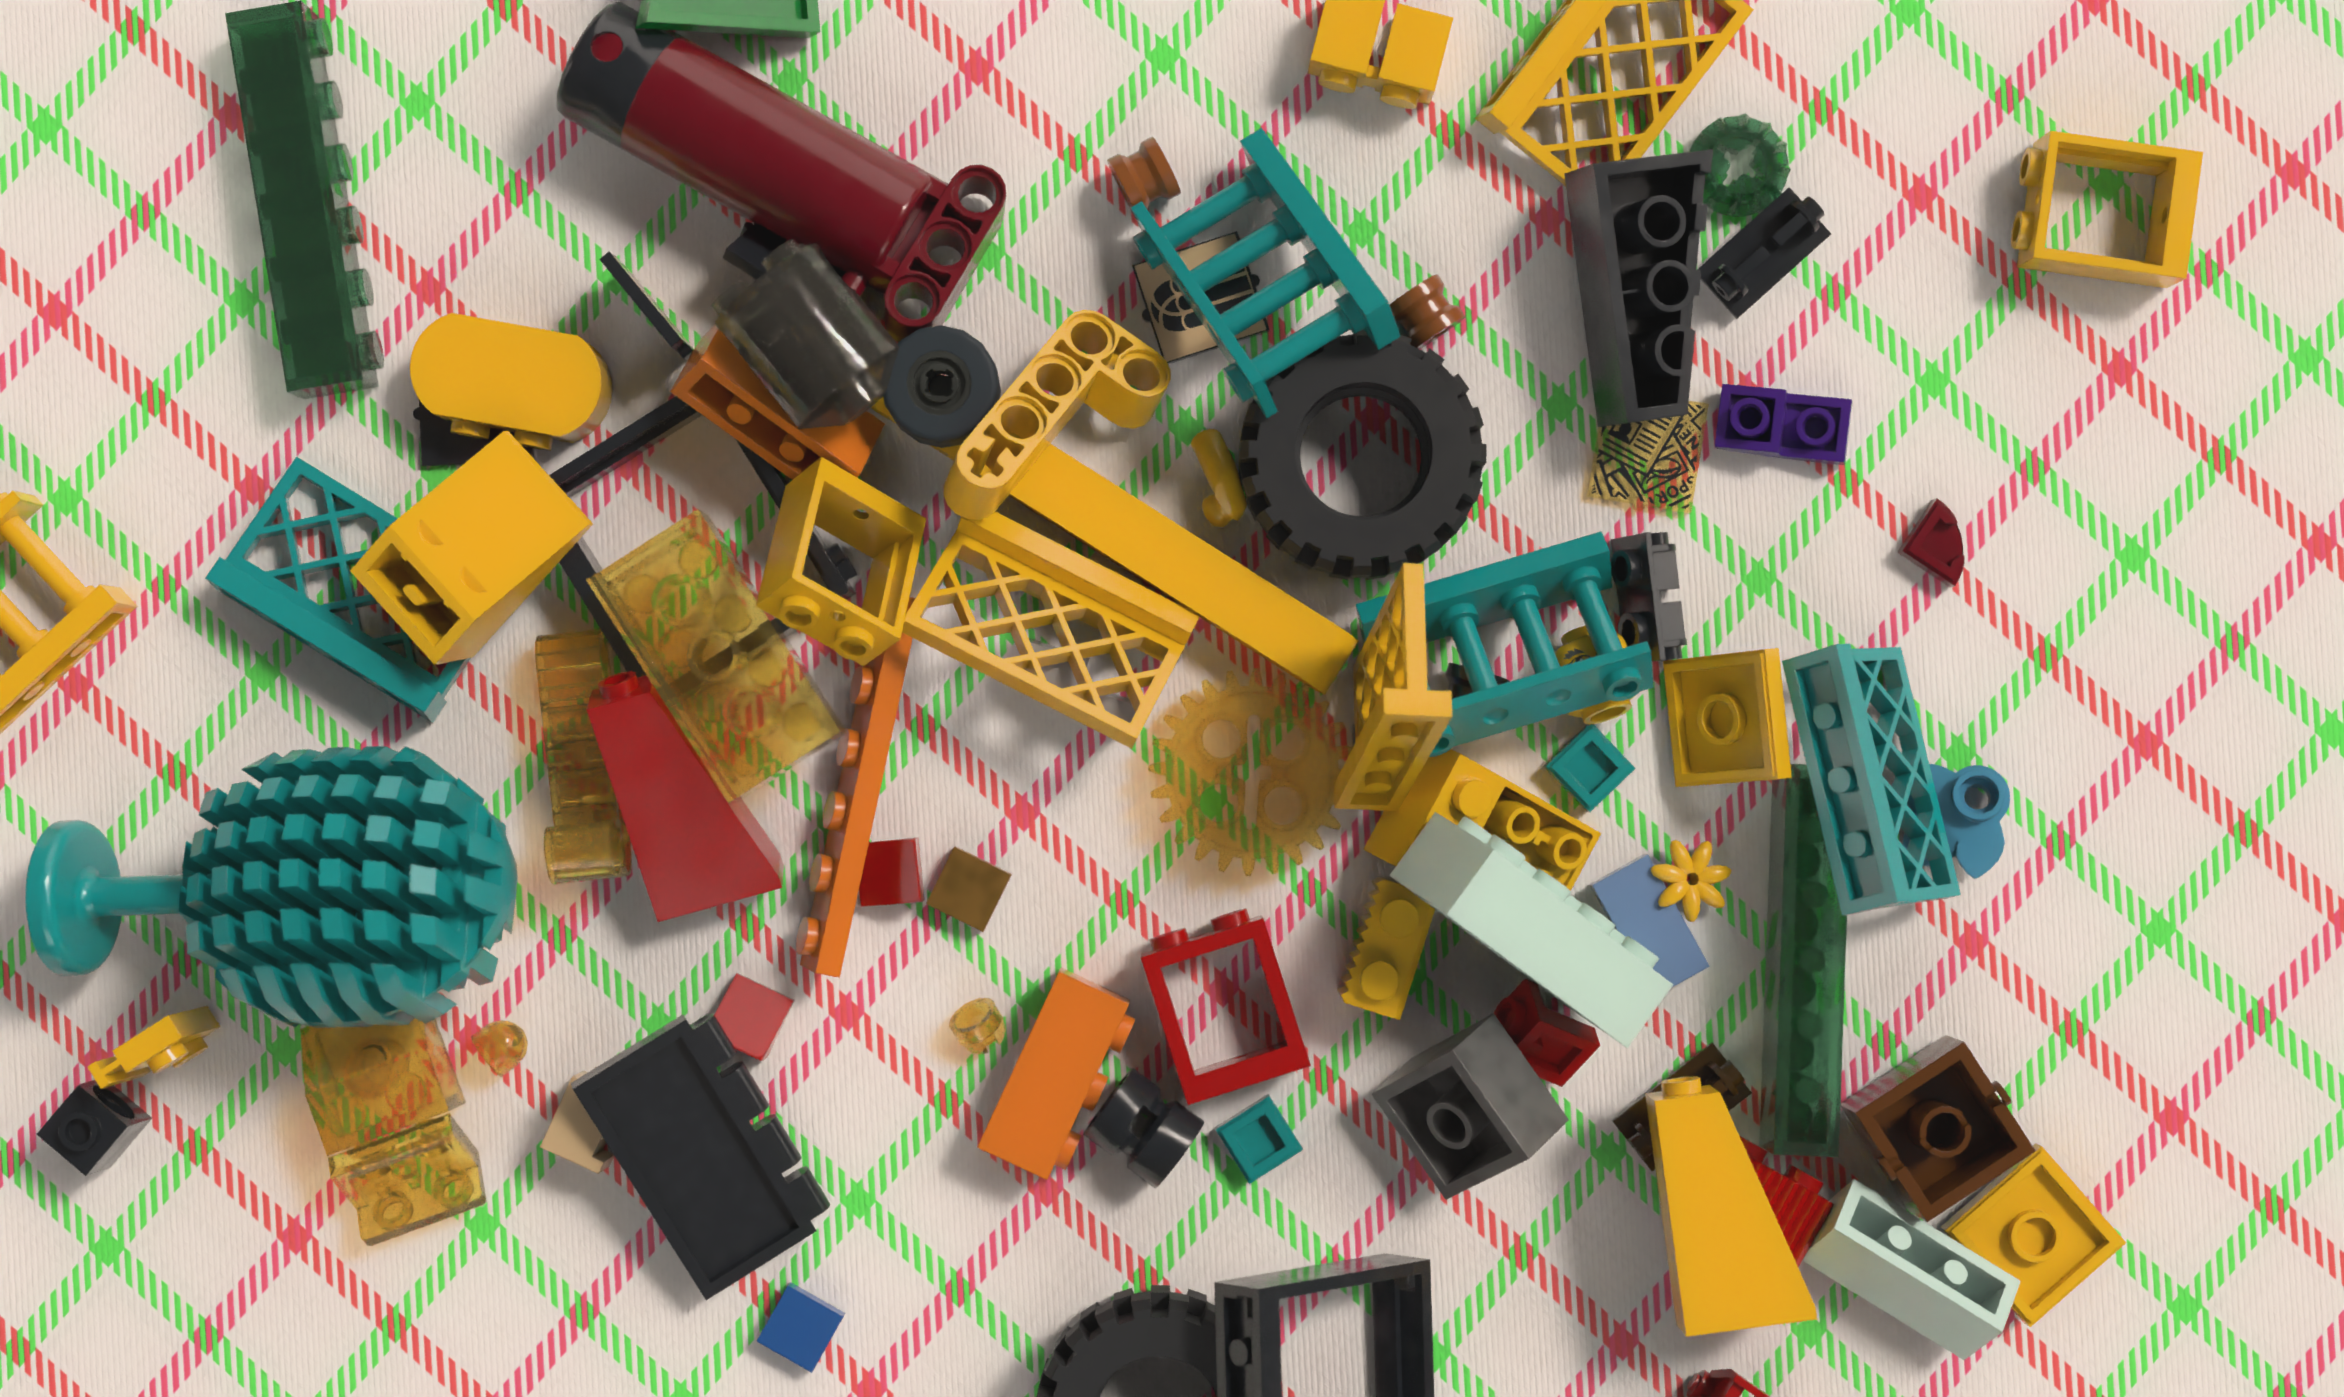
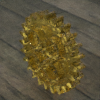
M1259 668L1253 669L1248 686H1240L1233 671H1227L1225 679L1226 690L1218 692L1207 679L1203 680L1201 683L1205 700L1197 703L1191 697L1183 694L1180 700L1188 715L1183 720L1175 716L1165 715L1163 720L1175 734L1172 739L1158 738L1154 739L1152 743L1158 749L1168 753L1166 762L1148 765V771L1166 776V784L1150 792L1152 798H1170L1172 806L1159 817L1161 823L1180 819L1183 826L1177 833L1174 841L1180 844L1193 836L1198 839L1199 843L1194 857L1197 861L1203 859L1212 849L1219 852L1218 870L1221 872L1227 869L1233 857L1241 858L1245 876H1251L1256 859L1264 858L1272 874L1278 873V855L1285 852L1297 865L1302 864L1300 844L1306 841L1311 846L1322 850L1324 844L1316 830L1321 825L1339 830L1341 824L1329 811L1332 805H1334V783L1341 771L1338 760L1349 756L1353 748L1350 746H1335L1332 740L1345 727L1344 723L1336 722L1324 725L1321 718L1326 713L1330 703L1325 700L1312 708L1306 705L1305 701L1310 688L1308 684H1303L1293 695L1286 693L1285 673H1279L1271 688L1263 686ZM1251 715H1257L1260 719L1258 762L1259 765L1269 767L1270 775L1269 779H1262L1257 783L1256 826L1253 829H1246L1244 827L1246 784L1243 779L1234 778L1233 770L1235 765H1242L1246 762L1248 718ZM1223 720L1230 722L1239 732V746L1228 757L1219 758L1212 756L1203 745L1202 737L1204 730L1214 721ZM1277 724H1292L1302 734V749L1291 760L1277 759L1268 749V733ZM1215 784L1227 785L1235 793L1237 807L1230 818L1217 822L1204 816L1200 807V799L1206 788ZM1284 786L1296 792L1301 806L1299 814L1294 820L1289 823L1278 824L1268 818L1265 813L1264 803L1270 791Z

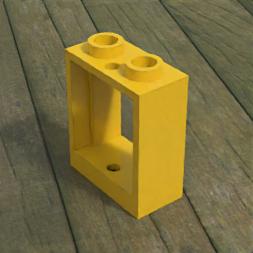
M2049 131L2033 143V148L2028 147L2025 150L2021 161L2019 182L2021 186H2027L2024 211L2019 210L2017 212L2011 232V247L2019 249L2016 268L2168 288L2185 280L2188 271L2203 152ZM2056 162L2156 176L2145 262L2045 248Z
M821 456L785 486L755 606L781 620L786 626L799 630L835 650L840 656L865 666L901 639L926 518ZM814 525L873 558L862 608L802 575Z

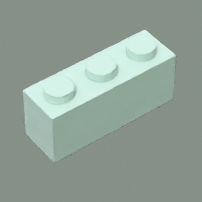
M1856 1179L1850 1181L1829 1200L1834 1205L1802 1260L1803 1262L1963 1360L2003 1332L2021 1282L2019 1279Z

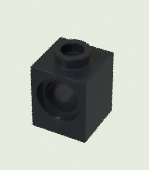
M96 1080L79 1084L36 1135L82 1174L88 1176L112 1167L150 1122L152 1117L114 1085L101 1089Z

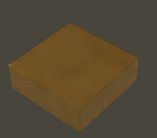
M954 846L926 904L984 932L1012 874Z

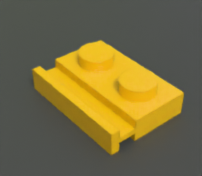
M208 1006L167 1015L112 1050L115 1056L95 1061L87 1066L101 1089L143 1077L151 1071L153 1074H156L171 1065L176 1068L204 1052L208 1046L203 1038L221 1026Z

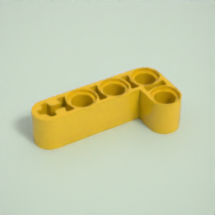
M1091 310L1074 312L1062 323L960 446L944 484V498L947 505L956 514L966 519L979 520L989 517L999 508L1083 403L1122 428L1134 429L1144 426L1153 417L1171 380V370L1167 361L1157 351L1107 316ZM1130 385H1133V386L1139 388L1141 391H1139V390H1137V389H1135V388H1132ZM1043 390H1047V391H1049V392H1052V393H1054L1056 396L1049 395V394L1045 393ZM1006 431L1013 432L1019 435L1022 439L1015 438L1009 435ZM985 465L992 470V473L987 472L981 478L978 477Z

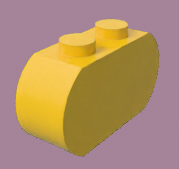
M450 313L435 320L422 332L415 343L410 360L412 385L422 404L434 415L452 421L451 433L473 438L489 439L490 429L493 428L515 432L514 438L522 446L551 451L553 440L574 443L591 434L604 420L612 400L613 384L607 363L592 345L578 335Z

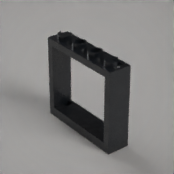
M675 396L549 476L570 498L702 416V414ZM736 440L780 510L785 486L788 484L781 471ZM813 526L807 555L827 585L824 588L847 600L856 594L848 580L856 576L857 572L841 546L835 543L827 548L818 531ZM581 537L559 562L626 671L635 672L637 678L655 673L676 705L797 631L775 618L673 682L584 538Z
M1384 1253L1214 1282L1217 1397H1282L1279 1299L1372 1283L1376 1397H1434L1430 1259Z

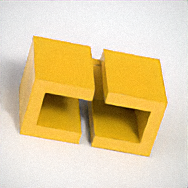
M1325 0L1307 74L1319 76V85L1338 92L1354 93L1356 86L1362 88L1363 85L1375 88V91L1381 92L1379 99L1392 106L1415 109L1418 102L1430 105L1454 17L1398 3L1380 68L1369 65L1385 0Z

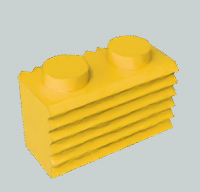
M1378 877L1372 880L1375 889L1368 892L1371 901L1364 905L1367 914L1360 917L1364 925L1356 929L1360 937L1352 941L1356 950L1348 953L1352 962L1344 965L1348 971V974L1341 977L1345 986L1337 989L1346 1004L1400 1020L1435 909L1400 883Z

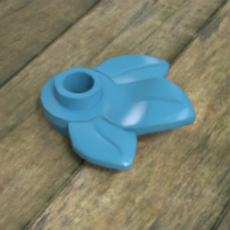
M1929 764L1952 858L1956 856L1963 870L1973 879H1977L1999 861L2004 849L2005 841L2000 820L2006 814L2010 804L2008 785L1998 772L1986 766H1968L1955 773L1939 765ZM1970 788L1982 789L1988 797L1987 806L1983 809L1969 807L1965 802V792ZM1909 795L1907 805L1917 816L1914 799ZM1904 833L1902 845L1907 849L1910 838ZM1925 857L1923 866H1930L1929 861Z

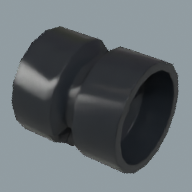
M1132 1067L1103 1103L1083 1135L1111 1156L1120 1152L1127 1155V1168L1152 1187L1157 1188L1192 1144L1204 1125V1120L1177 1100L1166 1104L1160 1100L1161 1088ZM1138 1112L1151 1119L1139 1137L1135 1136L1127 1128Z

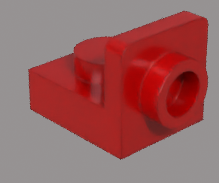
M1524 979L1508 997L1504 998L1497 1005L1494 1011L1495 1016L1538 1077L1560 1087L1601 1046L1594 1027L1546 1008L1538 984L1528 979Z

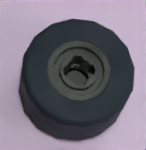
M943 325L918 329L900 340L886 359L881 379L884 405L898 427L917 442L939 448L962 445L997 403L1001 394L996 365L984 345L964 330Z

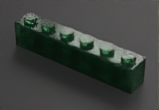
M301 0L225 13L286 390L288 393L302 399H309L379 387L376 369L384 367V354L378 333L369 329L366 307L373 306L374 294L366 268H359L356 244L363 243V226L358 209L355 205L349 206L345 182L353 180V165L346 144L339 143L335 120L343 118V104L336 82L328 80L325 57L333 55V44L328 24L324 18L318 19V15Z
M1791 764L1792 778L1772 780L1759 1146L1773 1155L1839 1157L1847 915L1842 916L1807 765Z

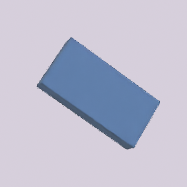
M1644 854L1589 885L1608 919L1616 925L1614 928L1625 937H1631L1655 954L1659 960L1652 969L1673 984L1672 987L1710 966L1676 904L1668 907L1658 905V898L1666 889L1663 881L1653 876L1651 867L1654 864L1649 855Z

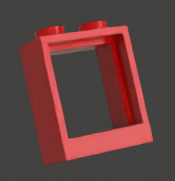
M1247 908L1211 919L1213 931L1192 938L1188 937L1186 928L1149 939L1152 950L1142 953L1140 957L1188 1105L1311 1066L1264 918L1260 915L1250 919ZM1253 938L1286 1041L1194 1070L1162 967Z

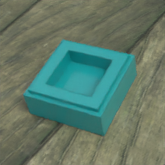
M1587 724L1543 766L1586 812H1591L1636 769L1594 724Z
M1269 1094L1215 1127L1217 1134L1249 1184L1303 1150V1147Z

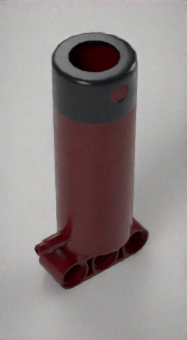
M615 2L605 6L592 19L571 52L559 82L556 106L557 110L565 118L844 272L843 277L830 296L829 305L824 311V317L831 323L841 324L847 313L853 310L865 288L869 286L885 295V327L890 336L897 342L918 329L943 325L1001 227L1007 196L1006 185L1001 175L984 165H969L960 169L948 184L672 30L635 28L639 12L622 2ZM980 194L986 196L993 206L984 212H972L967 210L960 201L967 195ZM939 246H949L957 250L962 258L955 264L943 266L935 263L928 254L932 249ZM906 299H918L929 306L930 312L920 319H909L902 316L896 307Z

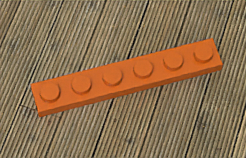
M909 597L906 613L908 612L915 598ZM904 633L901 634V639L872 661L865 666H858L851 681L850 702L856 704L851 729L845 728L838 742L836 762L838 766H842L837 792L831 791L829 793L823 812V827L829 829L824 854H817L811 867L809 887L812 892H815L810 917L805 916L801 920L796 937V952L802 955L800 965L816 974L839 978L841 975L913 640L912 637Z

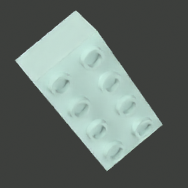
M1435 812L1389 876L1564 1005L1628 1048L1673 986L1671 982L1652 969L1659 958L1631 937H1625L1614 928L1616 926L1614 923L1583 902L1582 904L1570 895L1571 891L1541 869L1537 870L1526 862V857L1495 834L1491 835L1466 816H1463L1458 825H1455Z

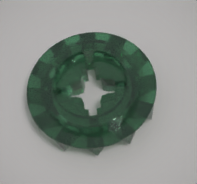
M1746 113L1726 118L1720 117L1708 125L1696 137L1690 152L1713 149L1711 173L1705 174L1703 203L1708 204V207L1713 211L1732 217L1749 216L1761 212L1782 194L1791 168L1788 164L1787 143L1782 141L1773 131L1771 123L1750 118ZM1750 145H1753L1755 149L1751 153L1753 157L1750 160L1749 166L1756 172L1755 176L1752 178L1743 173L1736 180L1733 179L1728 186H1725L1723 182L1728 176L1726 172L1730 168V163L1724 158V153L1728 151L1733 155H1738L1743 149L1746 150Z

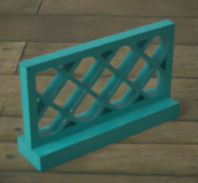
M296 456L225 560L219 557L205 579L223 595L433 723L447 703L444 699L471 658L448 662L439 677H436L417 665L412 639L401 627V633L372 638L363 632L358 608L378 604V602L371 594L355 596L349 565L356 564L368 550L346 554L340 522L368 517L378 523L381 536L398 518ZM304 478L324 490L328 513L293 521L288 500ZM335 498L352 508L337 511ZM281 511L283 523L271 525ZM331 524L337 556L302 564L295 532ZM286 534L292 566L265 572L247 561L261 539ZM340 567L347 599L322 605L309 599L304 575ZM295 577L298 591L280 580ZM349 610L352 625L333 613ZM403 643L406 658L387 646Z
M1835 644L1782 661L1842 916L1879 908L1947 899L1961 895L1901 647L1851 649L1850 644ZM1881 666L1887 691L1877 680ZM1869 703L1880 714L1878 723L1867 712ZM1894 732L1899 737L1902 754L1892 743ZM1885 765L1895 776L1892 786L1882 775ZM1909 795L1914 799L1917 816L1907 805ZM1900 828L1910 838L1907 849L1897 839ZM1925 857L1929 861L1933 880L1922 868Z

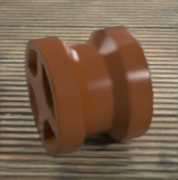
M1154 137L1141 142L1139 150L1127 157L1117 154L1107 159L1112 175L1130 210L1131 207L1141 201L1148 210L1150 202L1160 197L1170 200L1181 194L1175 175Z
M1438 274L1419 283L1390 304L1395 321L1402 324L1407 332V337L1412 339L1410 345L1418 349L1428 345L1466 317L1459 306L1449 304L1443 295L1444 283Z

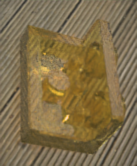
M450 1113L438 1118L420 1121L411 1128L378 1140L362 1142L353 1149L328 1157L330 1179L357 1210L360 1237L367 1246L376 1245L480 1207L486 1202L479 1151Z

